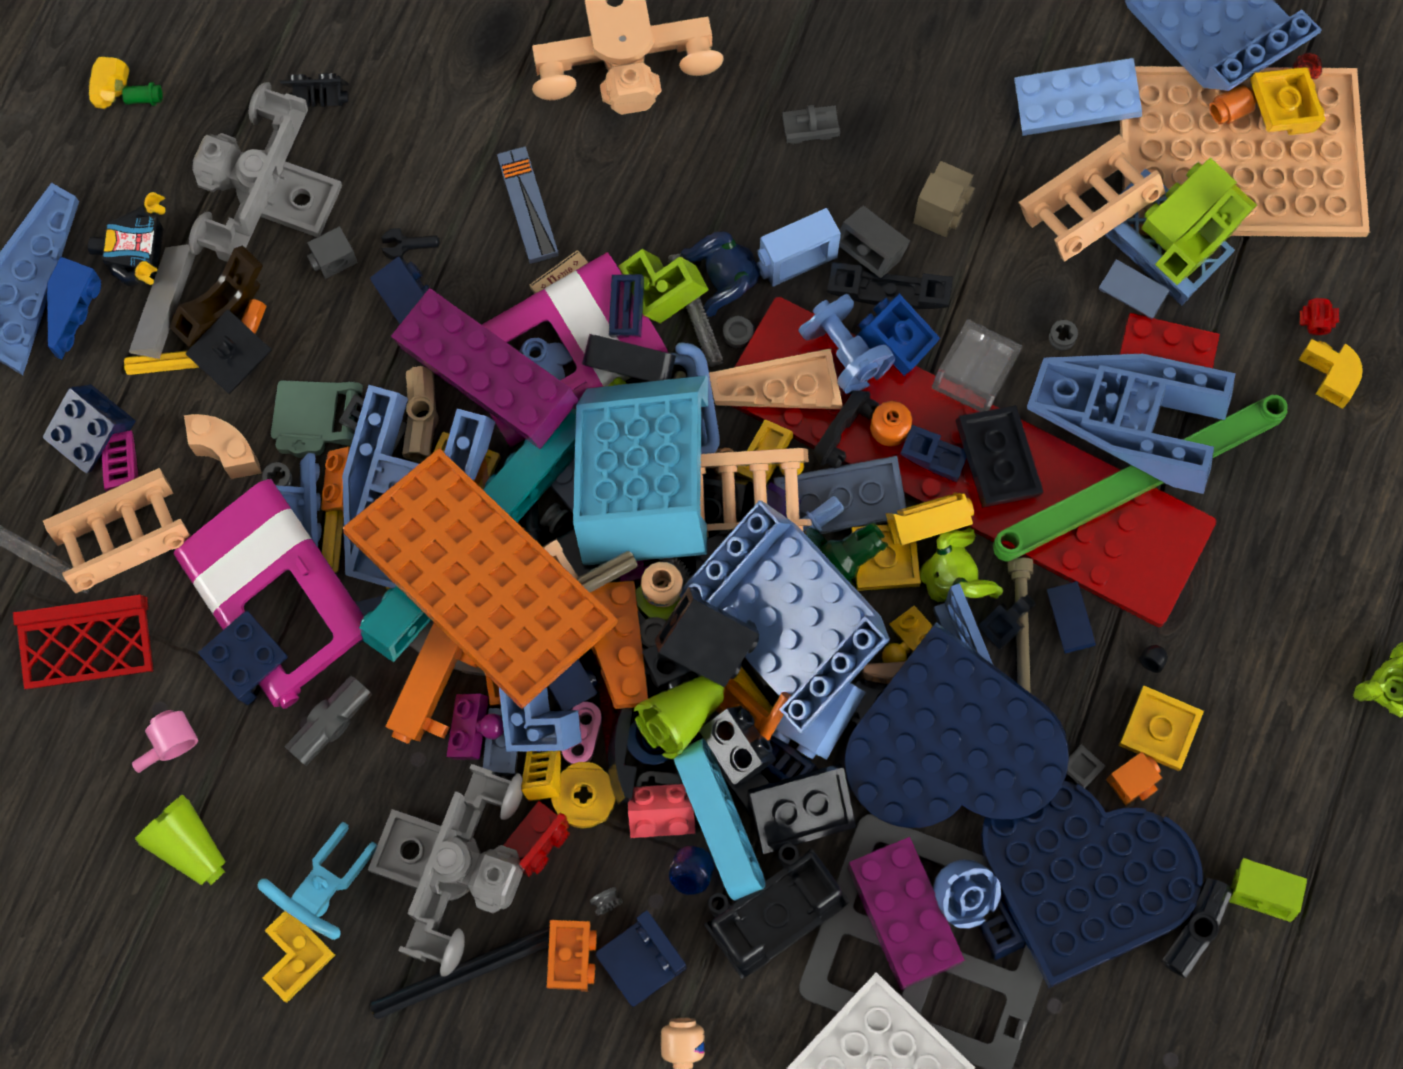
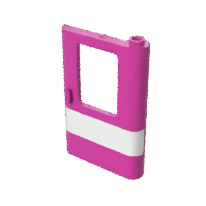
M608 252L482 324V326L507 343L544 321L550 322L577 366L574 373L560 381L571 388L578 400H580L587 388L608 386L617 377H621L624 381L631 378L582 365L589 334L668 353L653 324L643 313L641 337L618 336V338H611L609 336L612 275L622 274ZM620 282L618 329H622L624 282ZM633 294L631 295L630 329L633 326ZM490 413L510 448L525 440L524 437Z
M272 479L263 480L254 485L174 551L175 558L223 630L245 611L244 605L248 600L282 573L290 570L333 633V640L292 673L287 674L282 666L279 665L259 683L274 707L281 706L285 709L295 704L299 700L300 687L363 639L359 627L364 615Z

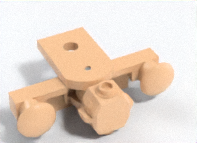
M584 0L591 36L533 45L537 75H540L541 79L533 85L532 91L538 98L544 100L565 98L575 90L576 80L571 76L564 75V71L572 70V66L603 61L608 73L606 74V79L600 84L602 101L611 105V109L621 115L646 111L655 103V98L661 92L659 75L651 72L650 67L644 64V55L677 49V52L686 51L687 56L680 61L679 66L684 73L692 76H703L716 71L723 62V55L718 51L711 50L712 32L709 17L650 26L646 0H623V3L617 7L610 6L607 3L608 0Z

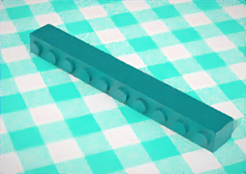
M573 408L541 449L525 439L524 445L516 453L514 452L509 455L504 467L497 475L494 474L487 480L483 490L517 523L575 458L576 409ZM396 585L395 588H390L384 594L382 602L374 611H370L364 616L359 629L365 643L394 662L431 619Z

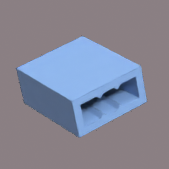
M849 683L804 733H799L791 722L783 716L772 735L787 744L791 739L799 744L796 750L811 759H814L817 754L827 760L866 692Z

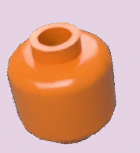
M888 401L876 407L872 414L870 425L872 436L877 442L885 446L901 444L906 440L911 429V413L900 402Z

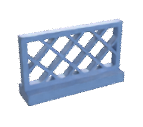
M1145 168L1140 174L1145 178L1151 173ZM1130 183L1120 194L1132 187L1133 184ZM1164 186L1165 192L1167 193L1169 189ZM1164 194L1162 195L1163 197H1159L1155 202L1151 204H1155L1156 202L1158 204H1161L1168 198ZM1138 212L1133 215V218H1128L1105 234L1108 239L1154 281L1170 289L1168 294L1181 306L1235 251L1225 241L1219 247L1224 253L1218 259H1206L1200 265V278L1195 283L1186 278L1176 285L1155 265L1163 256L1161 247L1153 239H1145L1139 234V224H1144L1146 218H1138ZM1205 265H1211L1208 268V270L1205 271Z
M960 583L951 586L945 603L933 608L938 624L993 664Z

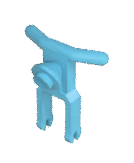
M345 822L338 826L312 859L313 870L291 898L268 879H261L258 882L259 890L280 908L309 928L333 940L340 937V929L319 917L327 911L329 900L338 890L347 889L373 857L377 848V844L371 842L343 878H338L323 868L321 864L349 829V825Z

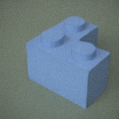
M499 687L506 752L564 751L582 742L578 710L550 711L547 687L523 709Z

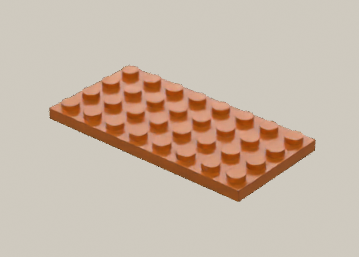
M440 448L342 527L343 533L521 709L617 625L618 619Z

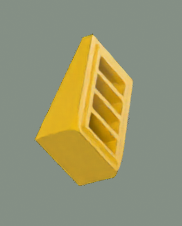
M527 751L521 791L528 801L559 797L561 751L539 753L537 751ZM549 757L548 761L537 762V759ZM548 767L547 770L537 771V769ZM546 777V780L536 781V778Z

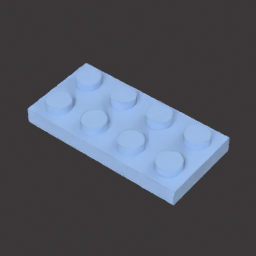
M1134 58L1014 77L1022 136L1142 117Z

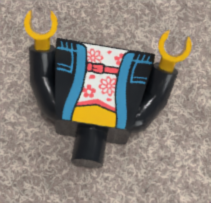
M154 192L149 193L144 200V204L137 209L119 217L117 220L109 221L105 237H90L88 241L89 254L103 255V262L111 275L127 286L142 283L153 285L159 268L164 228L155 214L162 215L165 213V207L159 205L165 197Z

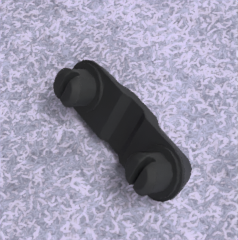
M853 391L813 451L820 465L827 463L836 469L841 466V462H844L846 453L837 448L841 440V434L852 425L860 414L868 418V420L872 419L873 412L879 406V402L877 403L870 398V392Z

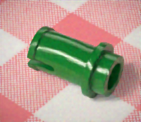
M150 82L148 85L124 86L122 97L125 105L150 103L151 106H156L157 103L162 102L163 92L161 85Z

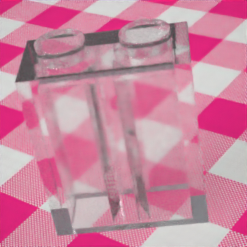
M967 319L938 369L932 388L980 412L988 411L993 406L1016 364L1023 346L1010 338L999 335L983 325Z

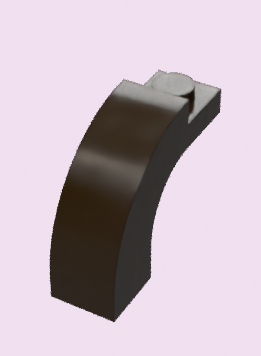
M243 245L234 248L217 282L200 297L180 304L169 328L188 347H191L227 309L236 317L239 316L247 307L250 299H253L261 285L256 279L263 265Z

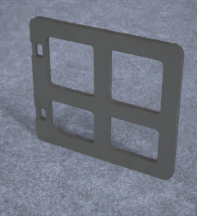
M873 814L863 816L858 823L837 880L838 885L850 903L821 924L799 984L801 996L809 1002L839 1013L856 994L830 984L827 980L841 937L850 935L881 947L869 917L856 912L853 908L858 892L847 869L849 862L872 853L877 843L889 846L908 837L911 838L920 858L941 865L943 868L957 860H974L987 867L984 856L911 828L889 824ZM1025 944L1019 965L1015 971H1009L962 953L965 961L944 972L1002 993L1006 997V1003L993 1041L990 1044H986L934 1023H929L972 1065L983 1069H1012L1043 976L1027 944ZM934 976L903 990L902 997L920 1015ZM1009 1016L1019 1020L1014 1038L1003 1034Z

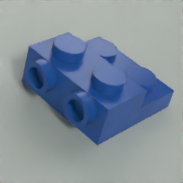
M900 293L891 301L885 297L872 309L876 315L873 316L870 313L857 325L861 331L856 336L862 337L870 349L879 345H886L890 348L895 357L893 365L904 376L941 339Z

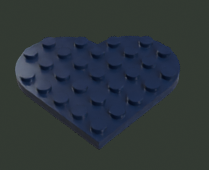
M937 622L860 720L849 738L845 754L847 779L858 801L877 818L889 824L906 828H921L942 822L953 815L962 805L979 815L993 819H1016L1028 816L1043 808L1055 797L1064 782L1069 765L1066 733L1052 710Z
M1064 781L1055 797L1035 813L1016 819L1002 820L985 817L983 822L981 845L988 869L998 878L1001 895L1048 988L1173 931L1189 917L1196 906L1203 882L1201 860L1190 837L1179 825L1166 816L1163 818L1142 808H1121L1106 813L1098 800L1085 788L1078 784L1074 785Z

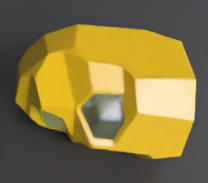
M98 57L93 64L89 83V98L94 107L105 109L112 105L117 97L122 95V89L126 86L129 75V68L125 62L117 58Z

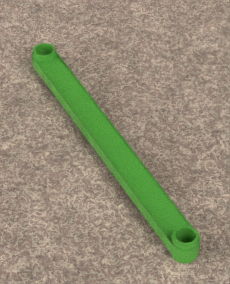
M1270 395L1226 417L1225 420H1220L1182 440L1213 446L1214 458L1279 425L1287 414V403L1279 395ZM1267 408L1275 410L1277 414L1270 413ZM1131 465L997 534L993 543L994 553L1002 561L1016 559L1164 482ZM1009 541L1015 546V549H1007L1001 542Z

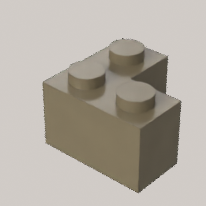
M940 161L935 173H930L920 193L913 223L944 237H947L951 228L956 230L963 215L962 210L965 204H969L975 188L971 186L974 175Z

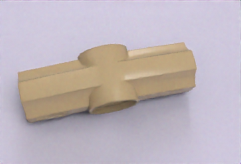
M418 366L406 371L408 397L406 412L408 419L402 455L413 462H423L431 455L434 430L439 422L436 411L434 372L424 366ZM421 411H429L424 417H416Z

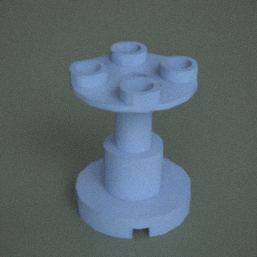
M845 294L832 303H829L828 300L819 303L813 309L815 315L801 325L798 332L806 340L816 339L826 333L839 348L836 356L845 367L838 378L837 384L849 395L853 391H861L870 386L867 380L873 376L876 380L882 377L894 363L895 357L888 346L879 345L870 349L862 337H853L842 321L851 312L854 301L848 294Z

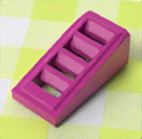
M132 430L112 434L102 452L103 481L106 492L139 477ZM126 440L125 446L110 448V443ZM126 452L127 455L111 458V454ZM127 462L126 467L113 469L112 465ZM128 473V477L114 479V475Z

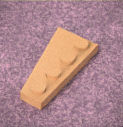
M831 349L709 372L715 405L841 409L843 407Z

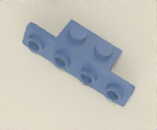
M308 453L300 461V487L278 485L276 487L318 547L322 529L321 524L317 523V511L320 508L321 498L320 494L316 493V482L319 479L320 468L319 464L315 463V453Z

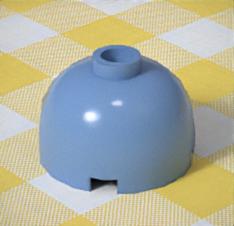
M957 860L949 863L941 869L933 884V890L940 911L947 921L957 928L969 929L986 921L983 917L989 910L995 911L1001 896L998 878L994 876L990 869L974 860Z

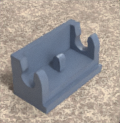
M1116 259L1098 290L1111 295L1152 320L1166 299L1170 289Z

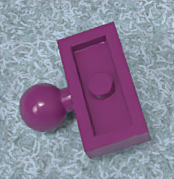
M456 694L446 757L453 760H479L483 736L488 739H497L503 735L502 717L495 713L486 715L488 696L483 694Z

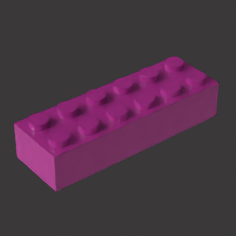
M430 288L391 335L402 350L539 449L544 446L579 401L570 387Z

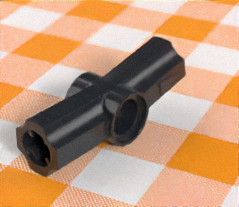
M1208 877L1205 879L1194 910L1185 922L1182 931L1161 960L1166 968L1183 978L1187 977L1211 940L1215 939L1218 935L1219 924L1234 889L1219 880ZM1195 921H1202L1206 924L1208 928L1206 937H1200L1194 931Z

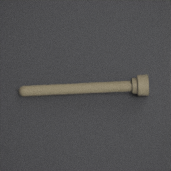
M1016 558L1008 561V574L1011 575V580L1015 581V602L1028 594L1027 580H1030V574H1033V559ZM1027 612L1019 619L1025 627L1016 635L1017 683L1031 693L1029 619Z

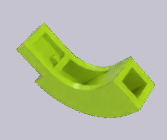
M1234 184L1190 231L1165 252L1155 265L1176 285L1180 284L1229 238L1257 205Z

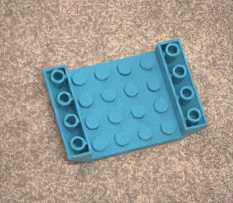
M707 376L587 388L576 404L573 525L583 565L604 564L626 551H630L636 561L707 555V523L700 516L701 407H708Z

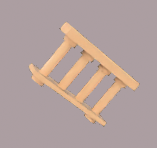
M1119 134L1019 201L1025 220L1032 228L1044 221L1058 236L1054 241L1064 262L1080 253L1094 241L1166 193L1160 173L1157 170L1144 178L1129 163L1132 159L1126 140ZM1117 170L1133 184L1132 187L1120 195L1104 180ZM1092 187L1108 201L1107 204L1095 212L1079 198L1080 195ZM1067 204L1083 218L1082 221L1070 229L1054 215L1056 211Z
M792 448L701 454L700 516L704 521L703 474H706V468H718V473L722 475L724 523L707 524V538L709 537V531L734 530L740 523L736 521L734 473L737 472V466H749V470L753 471L755 506L759 500L767 504L766 471L769 470L768 465L781 464V469L784 470L787 518L802 531L803 526H812L811 519H800L797 469H800V463L809 462L808 449Z
M160 468L43 520L46 531L56 545L65 544L73 568L62 574L75 594L82 590L90 589L97 583L171 549L179 548L183 545L184 541L191 537L181 519L173 522L164 498L174 493ZM152 504L161 528L144 535L134 511ZM123 517L132 541L114 548L106 524ZM94 530L102 555L85 562L76 538Z

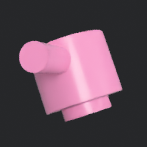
M167 710L151 719L145 733L154 748L133 761L132 766L136 772L140 773L159 759L167 761L176 758L192 749L198 743V738L183 711L174 712L173 710Z

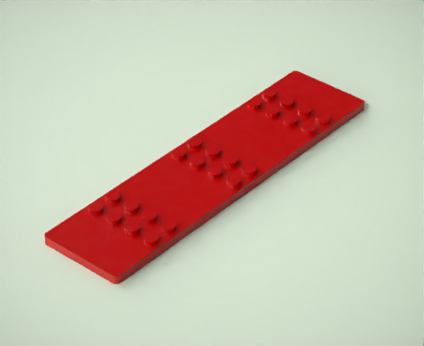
M776 297L735 365V367L831 349L837 381L845 369L836 356L839 348L827 333L816 339L806 340L798 332L800 326L809 321L815 314L782 297ZM892 364L890 369L878 380L874 376L867 380L870 386L861 390L870 392V398L877 403L879 402V405L888 401L900 402L910 411L912 425L941 435L940 440L963 449L955 420L962 415L999 409L917 366L904 376ZM839 386L842 406H844L851 394L847 395ZM731 406L762 423L766 419L791 430L793 439L812 449H815L841 410ZM861 414L857 416L850 427L843 431L840 443L837 445V448L846 453L844 462H841L843 465L897 456L904 496L919 504L953 495V493H964L966 498L968 497L971 500L974 509V515L971 516L973 524L965 526V528L970 527L974 529L975 533L992 542L995 541L998 533L1121 471L1021 419L1044 493L1039 497L982 508L967 458L958 481L949 480L902 456L901 451L905 441L896 446H885L877 442L871 433V419L868 420V418ZM1153 488L1033 549L1021 557L1033 559L1034 564L1071 583L1078 581L1079 587L1156 627H1162L1167 621L1216 525V519L1157 488ZM1001 542L1005 548L1015 549L1011 542Z

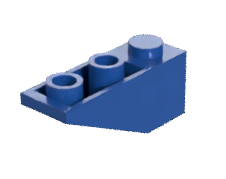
M60 257L47 282L48 347L55 357L61 360L65 353L72 348L75 340L74 335L79 325H82L87 318V308L92 298H96L101 289V279L93 268Z

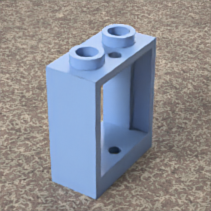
M827 208L760 237V250H757L759 256L757 266L760 268L762 278H768L772 287L838 257L841 233Z

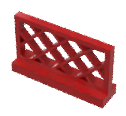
M133 595L13 612L14 625L17 626L24 689L28 690L153 672L146 611L149 610L147 597ZM139 616L140 629L133 638L119 629L127 618ZM119 619L115 625L108 621ZM103 621L112 629L100 643L90 636L88 631L95 622ZM80 624H87L83 630L79 626H77ZM71 626L80 633L70 647H67L56 638L63 627ZM55 628L51 634L45 630ZM39 630L48 639L36 652L28 646L27 632ZM116 632L129 641L119 656L105 647ZM84 637L98 646L87 661L74 652V649ZM140 637L142 640V646L139 643H137ZM52 641L66 651L55 665L42 656ZM133 646H136L143 652L144 666L131 667L123 661ZM103 650L114 658L115 661L107 671L100 672L91 664ZM29 652L34 655L31 660L29 657ZM70 655L84 664L74 676H68L60 670V667ZM39 659L52 670L44 680L32 682L31 668ZM119 664L125 667L123 669H116ZM88 668L94 672L84 674ZM56 673L62 676L61 678L52 679Z

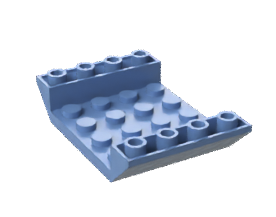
M1125 0L1127 8L1203 88L1226 91L1233 89L1252 77L1254 73H1258L1320 34L1322 30L1303 10L1289 17L1274 0Z
M760 500L683 586L680 594L682 598L688 587L700 592L702 599L745 623L748 620L755 623L760 634L756 648L751 653H747L745 658L778 696L782 692H787L791 695L779 710L799 733L805 732L890 640L881 616L795 523Z

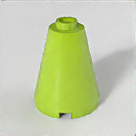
M704 676L683 683L641 701L634 707V712H639V716L635 718L636 724L643 737L654 749L660 746L666 751L662 756L674 759L685 750L724 700V687Z
M181 795L164 809L160 816L151 821L135 840L141 847L200 885L206 881L212 885L226 872L222 868L226 861L189 799Z

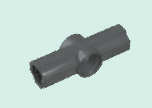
M350 676L328 700L325 699L314 707L307 717V723L286 744L285 748L307 766L329 741H335L345 732L350 724L351 717L372 696L371 692L356 678Z

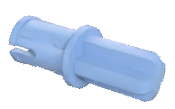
M833 496L811 513L807 511V515L802 519H811L812 526H803V531L807 528H813L820 532L823 531L821 527L844 510L838 498Z

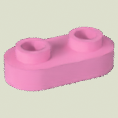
M584 701L571 710H578L579 721L584 715L591 716L592 721L588 725L580 722L582 742L575 746H582L584 752L579 756L574 755L572 750L575 746L562 751L565 761L570 765L590 762L594 755L602 724L599 708L594 703Z

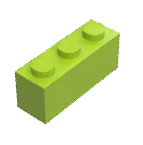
M1211 157L1203 165L1197 162L1187 172L1186 176L1188 179L1182 185L1177 182L1165 194L1168 199L1161 205L1156 202L1144 214L1146 221L1141 229L1165 251L1190 231L1229 188L1237 183Z

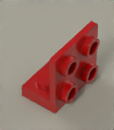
M538 801L503 846L517 851L520 859L519 865L527 877H530L533 872L539 874L549 861L547 855L554 846L560 848L570 835L567 831L570 827L567 817L563 813L556 815Z

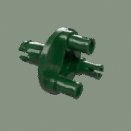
M873 522L865 524V527L856 530L843 540L827 541L813 528H807L803 531L856 590L857 587L853 578L856 577L860 566L874 558L880 551H884L888 546L887 542L881 540L885 537L884 534Z

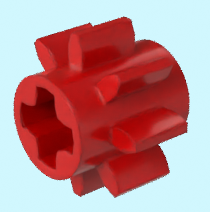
M1311 299L1308 301V306H1303V311H1300V325H1307L1308 333L1312 335L1329 334L1331 328H1335L1336 323H1339V308H1332L1329 299Z

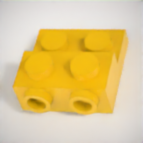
M1308 67L1254 73L1250 78L1267 132L1287 130L1288 135L1312 133L1326 121L1324 109L1320 105L1315 90V83L1311 79Z

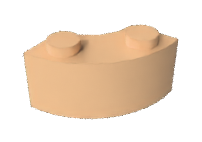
M184 415L188 445L196 456H209L219 460L231 479L262 474L256 455L244 436L234 426L222 419L209 415Z

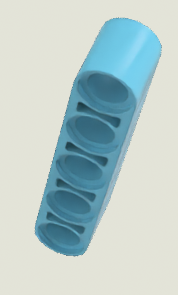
M704 738L695 741L674 758V762L726 891L733 900H737L764 889L765 879L715 755Z

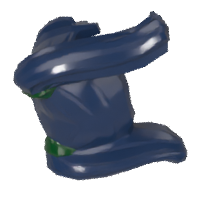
M714 232L700 240L693 247L684 248L681 251L682 257L690 262L706 259L707 273L712 284L717 289V292L707 300L703 307L708 317L716 315L719 308L741 297L757 283L760 277V268L754 261L753 253L748 248L736 244L728 232Z

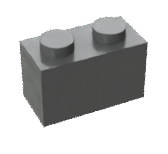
M865 206L860 207L848 217L839 230L841 233L839 247L880 278L901 261L910 243L909 239Z

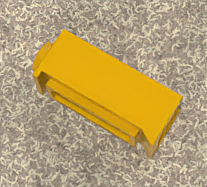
M953 493V495L897 510L898 515L892 513L885 514L893 544L900 543V545H905L972 525L971 516L974 515V509L971 500L968 497L966 498L964 493Z

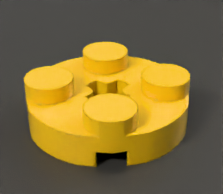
M577 762L566 767L567 769L560 774L559 797L551 798L552 805L557 814L563 813L567 817L569 825L576 828H591L605 822L616 803L608 773L597 764L590 762ZM581 787H587L588 792L593 793L592 799H587V802L584 804L580 803V799L574 797L575 793L581 791Z

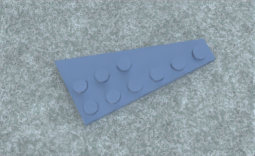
M53 183L49 185L0 252V362L21 375L24 374L47 303V282L62 256L79 204L76 196Z

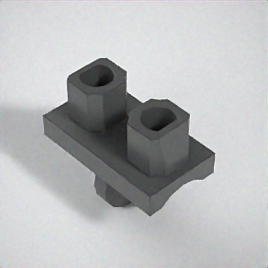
M807 105V109L782 112L787 143L798 144L807 140L832 139V137L840 136L836 105L814 108V105Z

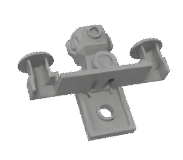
M264 82L256 88L249 103V119L251 123L258 125L263 117L273 120L272 126L274 130L265 150L251 149L241 152L236 138L223 133L217 136L209 134L203 137L193 159L192 168L198 187L210 192L235 188L240 206L234 219L229 218L226 225L212 221L211 212H204L195 220L189 235V247L194 255H198L206 247L216 251L218 259L228 262L234 248L242 245L245 248L247 247L260 217L315 237L321 235L342 188L341 181L285 162L308 111L305 99L288 93L283 95L271 91V84L269 82ZM299 194L310 196V201L306 205L300 206L294 203L295 197Z
M471 764L470 770L473 772L466 793L463 796L455 791L442 826L392 809L369 865V872L417 889L407 913L416 921L406 947L400 946L399 951L424 962L428 958L441 963V976H447L454 971L461 960L465 946L464 933L460 928H457L451 937L437 932L448 901L458 899L470 891L478 909L494 914L500 909L508 908L514 899L523 874L519 865L520 859L517 851L500 845L494 850L490 849L481 853L473 836L486 802L501 807V820L510 818L516 812L523 796L521 791L522 776L519 773H516L510 781L496 776L491 770ZM409 843H417L420 849L418 856L412 860L405 859L403 857L404 847Z

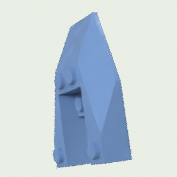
M1147 354L1043 358L1027 409L1172 487L1204 494L1211 470L1214 447L1153 433L1161 406L1225 420L1232 398L1236 373Z
M368 385L342 475L344 526L419 465L418 463L392 457L408 401L407 397L398 392ZM457 409L444 453L474 481L487 453L495 421L484 415ZM344 534L345 575L389 588H395L396 584Z

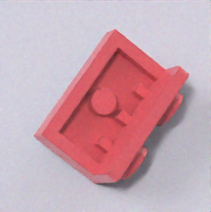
M683 784L633 788L632 799L628 802L630 838L695 834L694 810Z

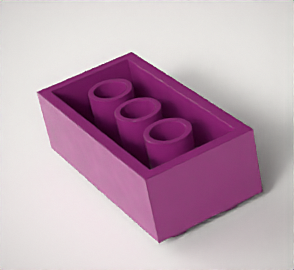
M910 837L849 862L847 869L900 990L956 967L965 961L948 921L940 911L935 892Z

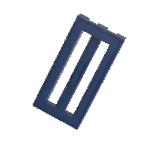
M642 274L612 275L609 336L611 338H618V336L641 337L644 276ZM620 282H624L622 329H618ZM632 282H635L633 326L630 329Z

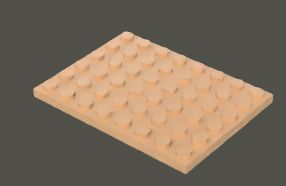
M1135 66L1142 117L1120 120V136L1126 140L1132 159L1129 163L1139 173L1145 168L1150 173L1157 170L1160 173L1163 185L1170 189L1177 182L1182 185L1188 179L1186 176L1187 172L1197 162L1203 165L1211 157L1237 181L1236 186L1257 205L1230 236L1367 237L1370 229L1357 68H1308L1311 79L1315 83V90L1320 105L1324 109L1326 121L1315 132L1288 135L1287 130L1267 132L1258 103L1255 104L1253 112L1229 124L1216 123L1210 113L1209 104L1214 101L1216 96L1226 92V90L1203 88L1184 67ZM1266 67V68H1264L1263 70H1261V71H1259V72L1277 71V70H1286V69H1296V68H1272V67ZM1250 78L1240 83L1252 88ZM1122 174L1124 190L1131 182ZM1149 204L1140 210L1138 218H1145L1144 214L1154 204ZM1139 224V234L1148 235L1141 229L1144 224Z

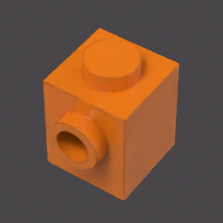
M1141 752L1111 773L1106 780L1126 806L1137 797L1144 801L1158 790L1155 784L1162 777L1159 774L1161 770L1156 761L1150 756L1146 757Z

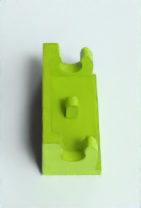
M1243 858L1239 870L1236 869L1231 886L1234 890L1229 902L1292 922L1301 912L1307 879Z

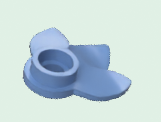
M530 338L520 348V353L558 380L565 378L562 366L573 360L563 344H547L546 341L540 338ZM534 350L541 352L537 358L531 357L530 353Z

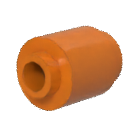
M1240 84L1216 96L1214 101L1209 104V109L1216 123L1229 124L1253 112L1257 100L1252 88Z

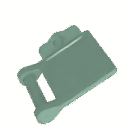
M279 381L271 429V437L273 440H276L275 446L278 452L303 458L308 453L321 455L325 450V443L351 446L355 434L353 430L342 425L341 432H333L338 393L346 395L345 411L354 394L357 396L362 395L363 385L356 382ZM349 415V417H348L349 419H351V420H353V421H355V419H356V418L352 417L351 415Z

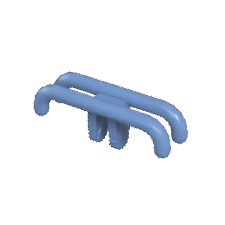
M684 342L678 343L675 347L676 352L670 353L676 356L674 365L684 367L688 377H708V407H701V454L715 453L719 447L720 435L706 357L695 345Z

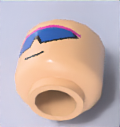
M668 562L651 564L645 569L641 578L644 598L656 607L673 605L679 600L683 588V578L680 571Z
M673 1018L669 1020L668 1025L662 1028L661 1056L665 1061L673 1063L674 1069L693 1068V1063L700 1061L704 1057V1029L696 1024L695 1019Z

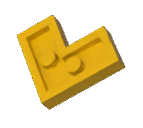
M284 911L264 931L281 947L286 955L262 978L287 1003L335 954L308 926Z

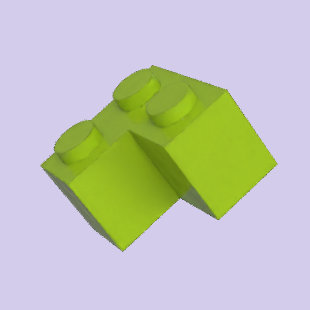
M641 249L619 265L623 275L642 274L644 276L643 315L658 323H662L709 290L697 266L682 257H678L663 267L657 256ZM632 282V294H633V295H634V285H635V282Z

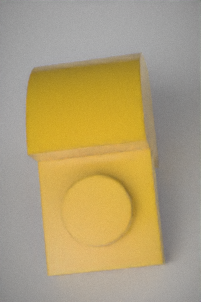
M1311 339L1299 360L1326 374L1316 395L1343 409L1352 398L1361 381L1362 364L1360 358L1347 344H1344L1338 353L1329 344Z

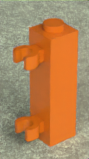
M433 623L385 726L393 730L391 737L407 744L410 743L411 739L420 742L425 731L445 739L450 727L431 719L457 660L474 668L478 667L435 623Z

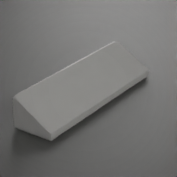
M189 245L165 248L130 346V353L160 359L170 330L169 326L177 310L195 258Z

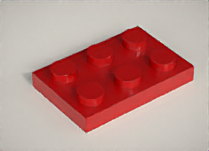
M1129 313L1119 355L1147 354L1213 369L1220 334L1153 318L1151 320L1146 316Z

